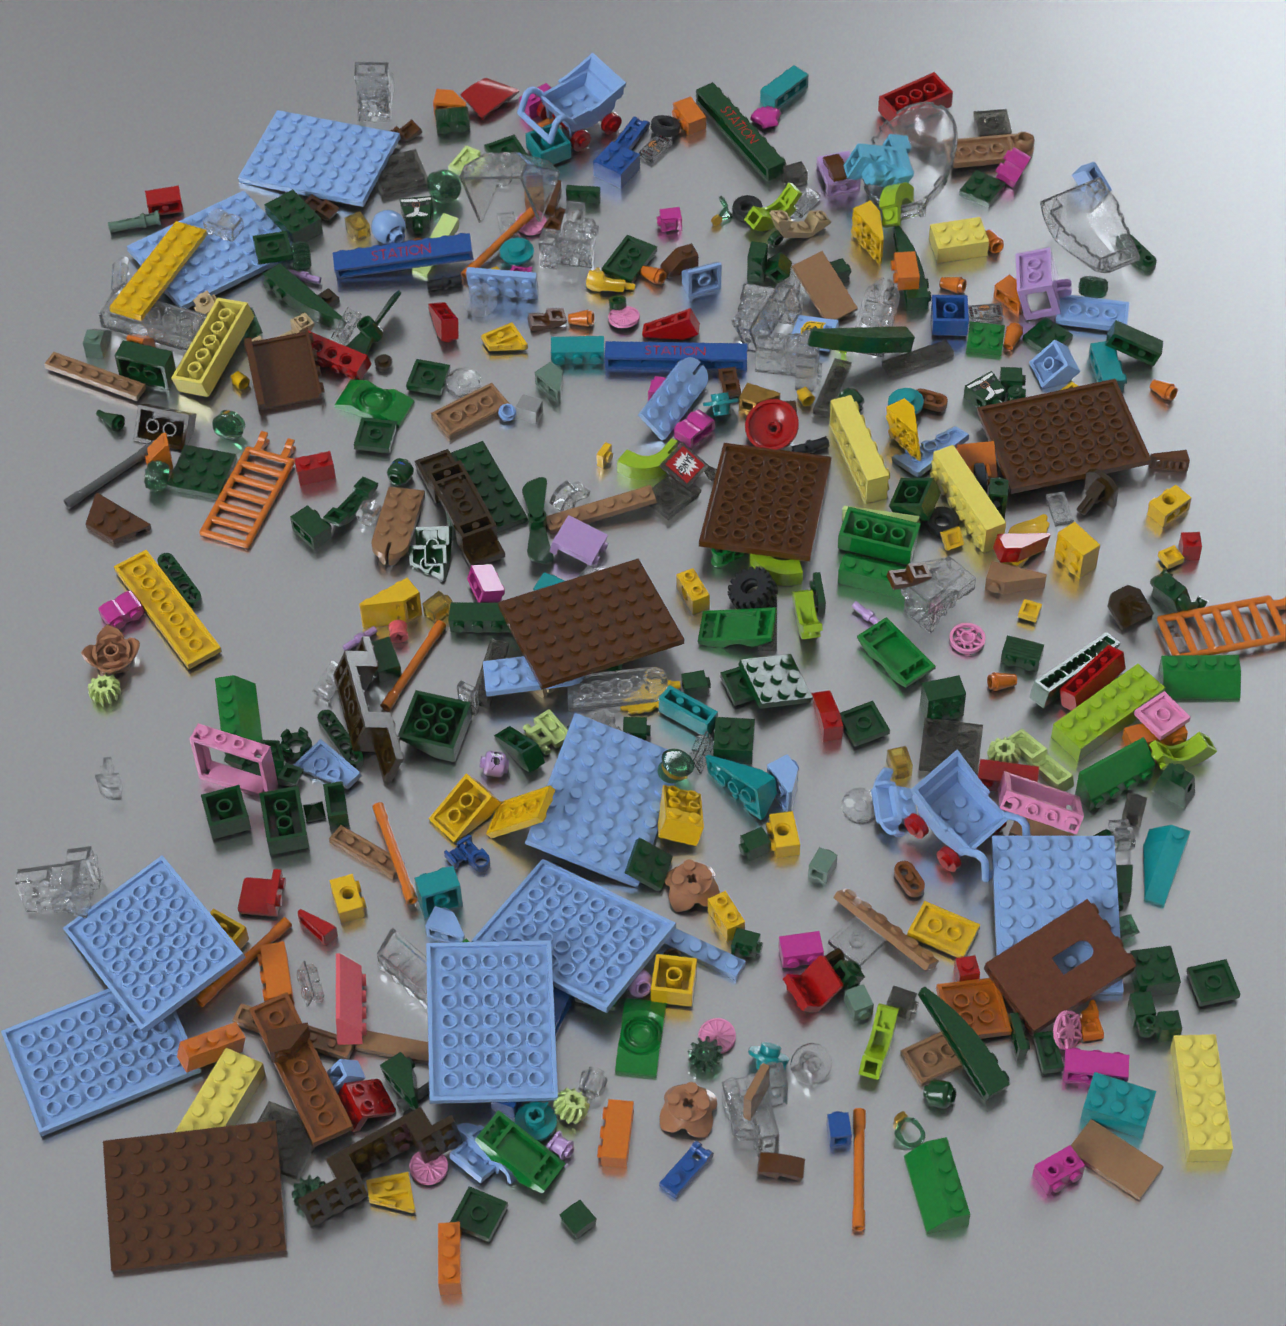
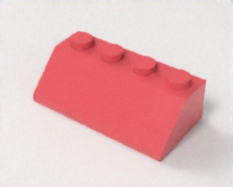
M336 953L337 1045L363 1044V1036L367 1035L366 1023H362V1019H367L366 1006L362 1007V1003H366V990H362V987L366 986V974H362L361 965L341 953Z

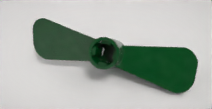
M399 290L391 296L375 321L371 316H364L359 320L357 328L360 333L346 345L347 347L367 355L372 343L382 339L383 330L378 324L400 297L401 292Z
M538 477L527 482L522 488V494L529 512L528 525L530 534L527 555L534 562L551 564L554 561L553 553L549 552L551 546L546 533L547 516L544 511L547 479L545 477Z

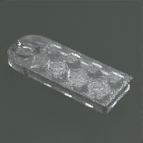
M884 278L877 279L873 285L866 289L855 327H893L900 301V293L894 287L892 280H887V287L883 296L881 295L884 288ZM861 353L883 358L885 353Z
M645 667L586 675L581 683L567 686L569 712L659 701L658 698L668 687L666 672L658 667Z

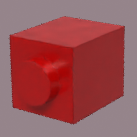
M1181 532L1178 548L1184 557V561L1200 560L1202 551L1200 532Z
M976 955L955 958L954 974L956 982L980 979Z

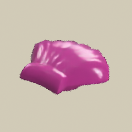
M770 106L757 108L751 114L750 120L762 125L763 129L778 126L777 120L781 112L778 108Z

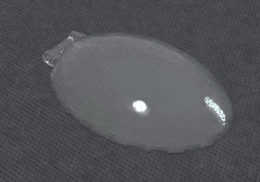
M933 102L915 103L897 111V116L891 121L886 120L879 127L880 132L877 137L873 136L871 139L872 145L882 146L889 134L908 136L911 144V151L908 153L914 176L909 184L914 187V202L901 205V220L917 216L924 217L926 215V207L943 191L955 164L958 143L956 122L947 108L942 105L937 106ZM865 184L864 190L875 206L879 207L880 196L884 189L883 186Z

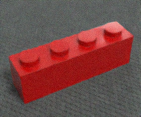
M1110 645L1106 646L1059 689L1062 706L1072 711L1110 684L1126 669L1124 652Z

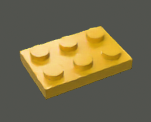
M924 901L907 932V936L952 956L961 958L966 956L981 924Z

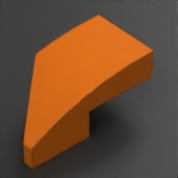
M1093 999L1089 1002L1086 1010L1080 1013L1083 1042L1104 1039V1031L1099 1020V1010Z

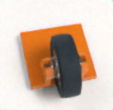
M994 441L958 444V453L987 494V484H990L991 478L997 477Z

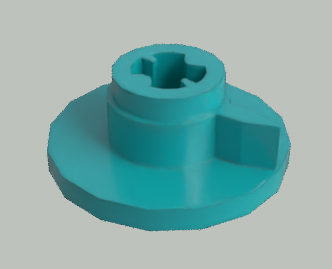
M511 238L505 241L500 248L501 258L512 265L525 264L534 255L533 244L524 238Z
M913 388L897 389L888 398V406L905 398L914 406L915 415L922 410L924 405L922 394Z
M729 392L711 394V401L704 402L703 406H712L714 416L730 414V403L739 402L738 398L729 399Z
M762 1042L761 1046H751L748 1050L749 1055L757 1059L756 1068L759 1069L761 1064L764 1063L770 1066V1073H773L774 1070L785 1072L786 1065L790 1060L787 1055L781 1053L782 1048L770 1042Z
M531 1102L518 1110L514 1123L539 1142L553 1134L556 1129L557 1117L554 1114V1110L549 1106V1102Z

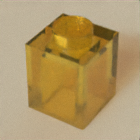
M360 211L345 217L346 230L355 242L371 236L370 224Z
M437 591L422 603L423 613L435 624L437 620L442 621L449 616L450 603L453 601L448 595Z
M907 747L888 749L886 761L888 767L893 769L892 779H905L908 776H912L913 764Z

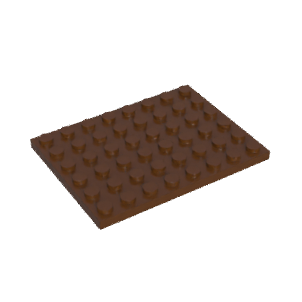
M1116 379L977 407V414L988 441H994L996 460L1004 479L1009 480L1008 489L1010 494L1084 479L1089 469L1098 468L1105 474L1150 465L1152 461Z
M723 443L699 539V547L810 562L832 457Z
M639 558L498 602V607L541 690L684 644L683 635Z
M276 1120L103 1141L111 1272L287 1251Z

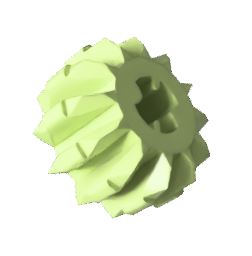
M105 673L104 676H100L98 674L97 679L91 678V683L88 684V694L95 704L100 703L104 706L105 703H109L111 705L112 700L117 701L118 696L121 695V685L114 675L108 676Z
M1005 736L1003 740L997 737L995 742L991 741L987 755L989 760L1017 764L1021 757L1019 743H1014L1013 738L1007 740Z
M566 1087L558 1093V1099H555L553 1102L554 1114L560 1115V1120L565 1119L567 1124L571 1122L577 1124L587 1116L590 1106L587 1103L588 1097H583L582 1092H576L575 1088L570 1090Z

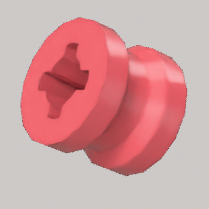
M394 620L389 623V636L392 642L403 643L408 640V628L405 621Z

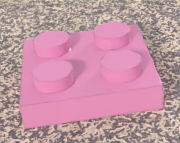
M1165 691L1134 712V715L1160 741L1190 722L1191 718Z

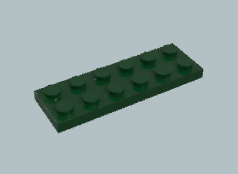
M484 441L451 452L455 462L462 461L497 525V533L528 522L526 513Z

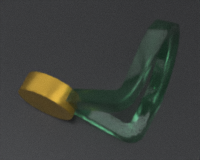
M723 196L718 197L723 210L719 215H715L711 219V223L714 226L720 225L724 219L733 218Z
M904 1111L898 1113L894 1118V1121L897 1123L894 1132L895 1137L908 1148L918 1147L925 1139L923 1127L917 1119L908 1117ZM903 1122H911L919 1129L920 1138L917 1141L910 1143L904 1139L900 1132Z

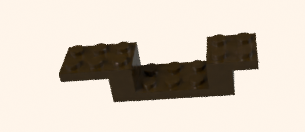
M449 449L415 460V466L436 504L441 502L456 530L457 544L469 567L471 568V565H485L504 558L505 551L498 540L497 525L462 461L455 462Z
M362 636L355 651H344L333 676L353 751L375 752L383 782L391 783L401 763L404 761V753L399 745L400 739L396 734L395 721L392 719L391 712H369V705L366 704L365 691L369 683L372 682L379 663L375 658L374 645L371 643L370 637Z
M419 1107L326 1158L325 1160L334 1180L298 1199L310 1227L321 1224L332 1215L341 1213L350 1205L362 1201L368 1194L360 1175L369 1172L381 1163L389 1161L393 1156L407 1151L413 1145L425 1164L436 1160L440 1155L449 1150L456 1149L463 1142L454 1118L450 1115L432 1125L423 1109Z

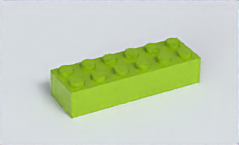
M1137 663L1055 722L1051 738L1079 762L1125 727L1136 721L1138 718L1134 715L1135 710L1164 692L1165 687Z

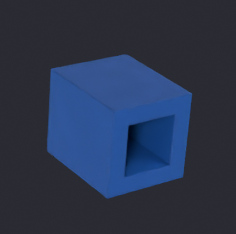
M835 1111L827 1114L830 1147L851 1145L852 1132L849 1112Z

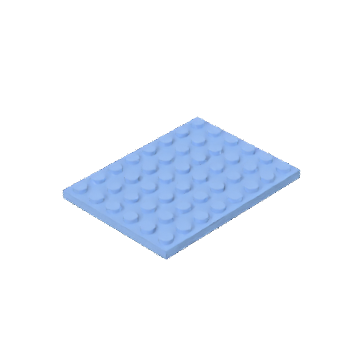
M277 110L240 173L238 180L239 183L285 192L293 189L300 195L310 196L312 194L317 198L363 207L398 144L400 133Z
M244 190L178 221L207 230V236L179 271V273H182L186 270L188 271L187 275L174 278L164 292L181 311H184L195 305L193 300L200 293L208 291L211 296L213 294L216 295L284 262L259 265L252 237L281 232L282 230ZM172 225L128 245L127 251L142 265ZM289 239L294 257L300 254L299 248Z
M574 713L547 786L550 785L555 789L552 797L553 801L548 807L545 820L542 823L531 826L525 844L637 888L639 881L624 873L633 846L639 837L653 845L658 831L663 785L674 786L676 781L669 778L663 772L662 761L665 769L670 774L677 776L684 756Z
M992 836L996 956L1086 899L1097 906L1100 917L1103 920H1107L1111 926V932L1115 937L1118 936L1120 938L1114 836ZM1079 941L1052 959L1064 975L1091 958L1093 948L1088 942ZM1123 979L1098 995H1123Z
M163 855L63 927L64 931L143 1034L246 958Z
M542 859L471 941H551L553 986L608 1013L674 932L676 923Z
M551 941L426 943L430 1104L555 1101V1099H558Z
M109 988L1 1031L41 1137L201 1072L200 1068L186 1073L177 1058L179 1043L188 1038L176 1010L143 1034Z

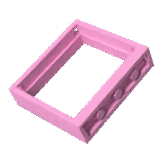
M199 723L197 724L189 739L199 779L227 788L240 785L241 792L260 798L259 793L263 791L277 790L278 781L270 746ZM209 747L258 762L261 776L212 761Z
M1004 771L998 786L1000 809L1074 834L1078 833L1084 817L1080 796ZM1006 801L1012 803L1010 808L1004 806ZM1067 805H1070L1072 810L1066 809Z

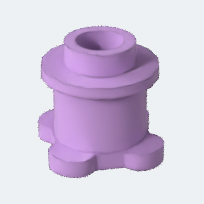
M557 1131L552 1140L547 1144V1147L552 1153L555 1152L563 1160L573 1154L575 1147H573L574 1142L566 1140L561 1136L562 1132Z

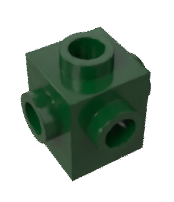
M840 960L833 967L843 983V990L859 986L860 982L865 978L861 971V966L855 961Z

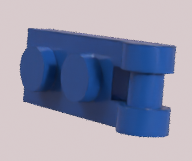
M634 116L615 143L631 150L643 133L649 129L650 122L646 120L641 121L640 118Z
M695 1141L686 1154L659 1182V1187L676 1199L710 1162L714 1153L709 1149H704L700 1142ZM696 1154L701 1156L699 1161L694 1158Z

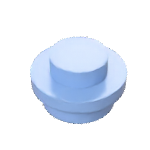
M511 404L501 405L498 410L499 417L504 421H512L516 416L515 407Z

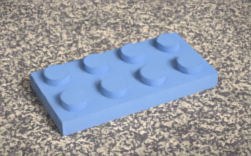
M467 267L466 276L469 293L538 299L537 273Z
M1075 295L1060 298V314L1056 315L1055 323L1100 330H1109L1115 320L1127 325L1130 302Z

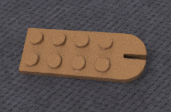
M1025 131L1018 134L944 141L952 168L1000 164V162L1004 164L1006 160L1003 157L1008 150L1012 151L1013 147L1032 157L1035 142L1034 136Z
M388 487L371 541L372 551L379 557L382 564L386 565V556L388 555L389 565H395L408 552L425 498V490Z

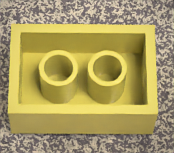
M981 217L930 224L929 241L937 263L988 256L989 240Z

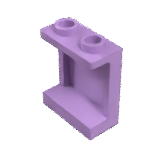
M850 151L839 152L844 163L850 156ZM829 155L817 157L816 169L821 171L825 181L827 197L860 191L861 179H845L833 182L829 177L827 167L823 164L822 158Z
M568 515L552 541L549 552L556 555L561 550L586 563V570L590 571L592 566H597L600 560V552H605L609 544L606 542L608 535Z

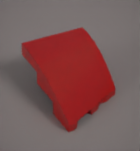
M484 78L468 87L460 96L483 120L493 110L496 111L506 101L509 102L519 93V90L489 78Z

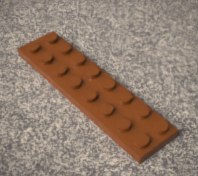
M287 992L249 1008L250 1015L268 1052L267 1030L302 1023ZM310 1037L293 1059H288L281 1063L274 1062L314 1147L354 1130Z

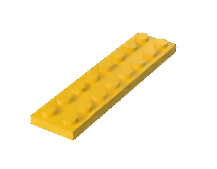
M175 221L109 306L110 312L142 321L205 239L207 230Z
M147 550L114 566L117 575L129 591L133 592L144 611L188 669L222 652L220 645Z

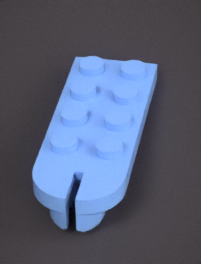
M688 357L679 361L638 414L661 440H665L708 383L707 370L704 365L697 367L700 361L696 358Z
M524 656L483 661L486 696L541 690ZM585 676L546 689L576 685L581 683Z

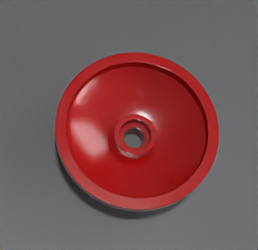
M768 399L758 403L750 410L745 421V432L749 441L755 447L784 449L792 443L799 429V419L796 411L790 404L779 399ZM776 427L777 430L772 432V428Z

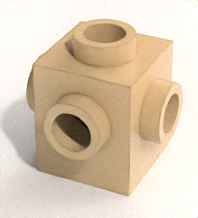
M208 291L200 293L193 300L196 305L194 309L199 316L203 315L206 319L217 297L214 294L211 296Z

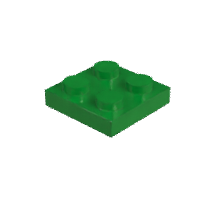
M970 321L966 352L1001 356L1005 325Z

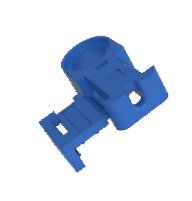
M467 835L458 841L457 847L450 852L444 851L445 858L454 868H457L462 861L466 862L467 858L468 863L477 872H485L490 868L489 855L483 848L479 850L473 844L472 835ZM480 858L487 861L484 865H477L475 863Z

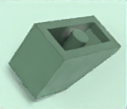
M89 329L86 331L83 340L86 357L104 358L112 333L111 330Z
M549 362L535 371V384L559 404L563 389V371L553 362Z

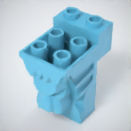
M889 134L882 146L858 143L843 165L847 179H863L866 185L883 186V188L898 183H909L914 176V171L908 153L911 151L908 136Z

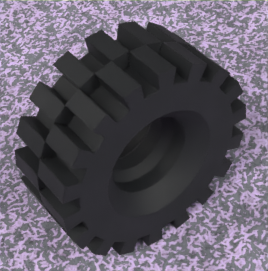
M752 566L749 567L748 571L743 569L741 574L737 573L735 575L736 579H731L732 585H728L729 591L727 593L736 609L766 608L768 605L771 607L773 605L772 600L776 601L777 599L775 595L778 594L777 584L770 573L764 568L761 569L756 566V569H754ZM757 587L755 591L747 594L751 588Z

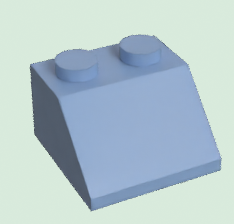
M713 262L682 271V284L688 297L721 289V262Z
M1057 340L1052 341L1029 362L1043 389L1066 384L1081 372L1068 346Z
M788 754L767 764V773L771 774L776 780L777 794L775 798L786 812L792 811L797 792V782L799 780V766Z

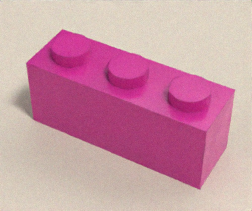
M1079 1048L1065 1049L1063 1081L1091 1084L1093 1074L1097 1072L1128 1082L1129 1055L1121 1052L1107 1053L1100 1050L1087 1051Z

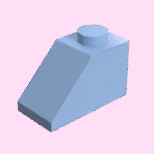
M1095 162L1081 165L1072 174L1081 190L1100 200L1112 190Z
M435 906L425 925L426 935L446 943L462 942L465 940L464 933L454 912L445 907L439 908Z
M339 1059L327 1071L337 1094L345 1083L363 1081L366 1078L358 1060Z

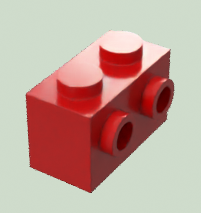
M179 185L145 191L149 213H154L155 210L159 211V215L183 212Z
M330 451L294 458L300 486L336 479Z

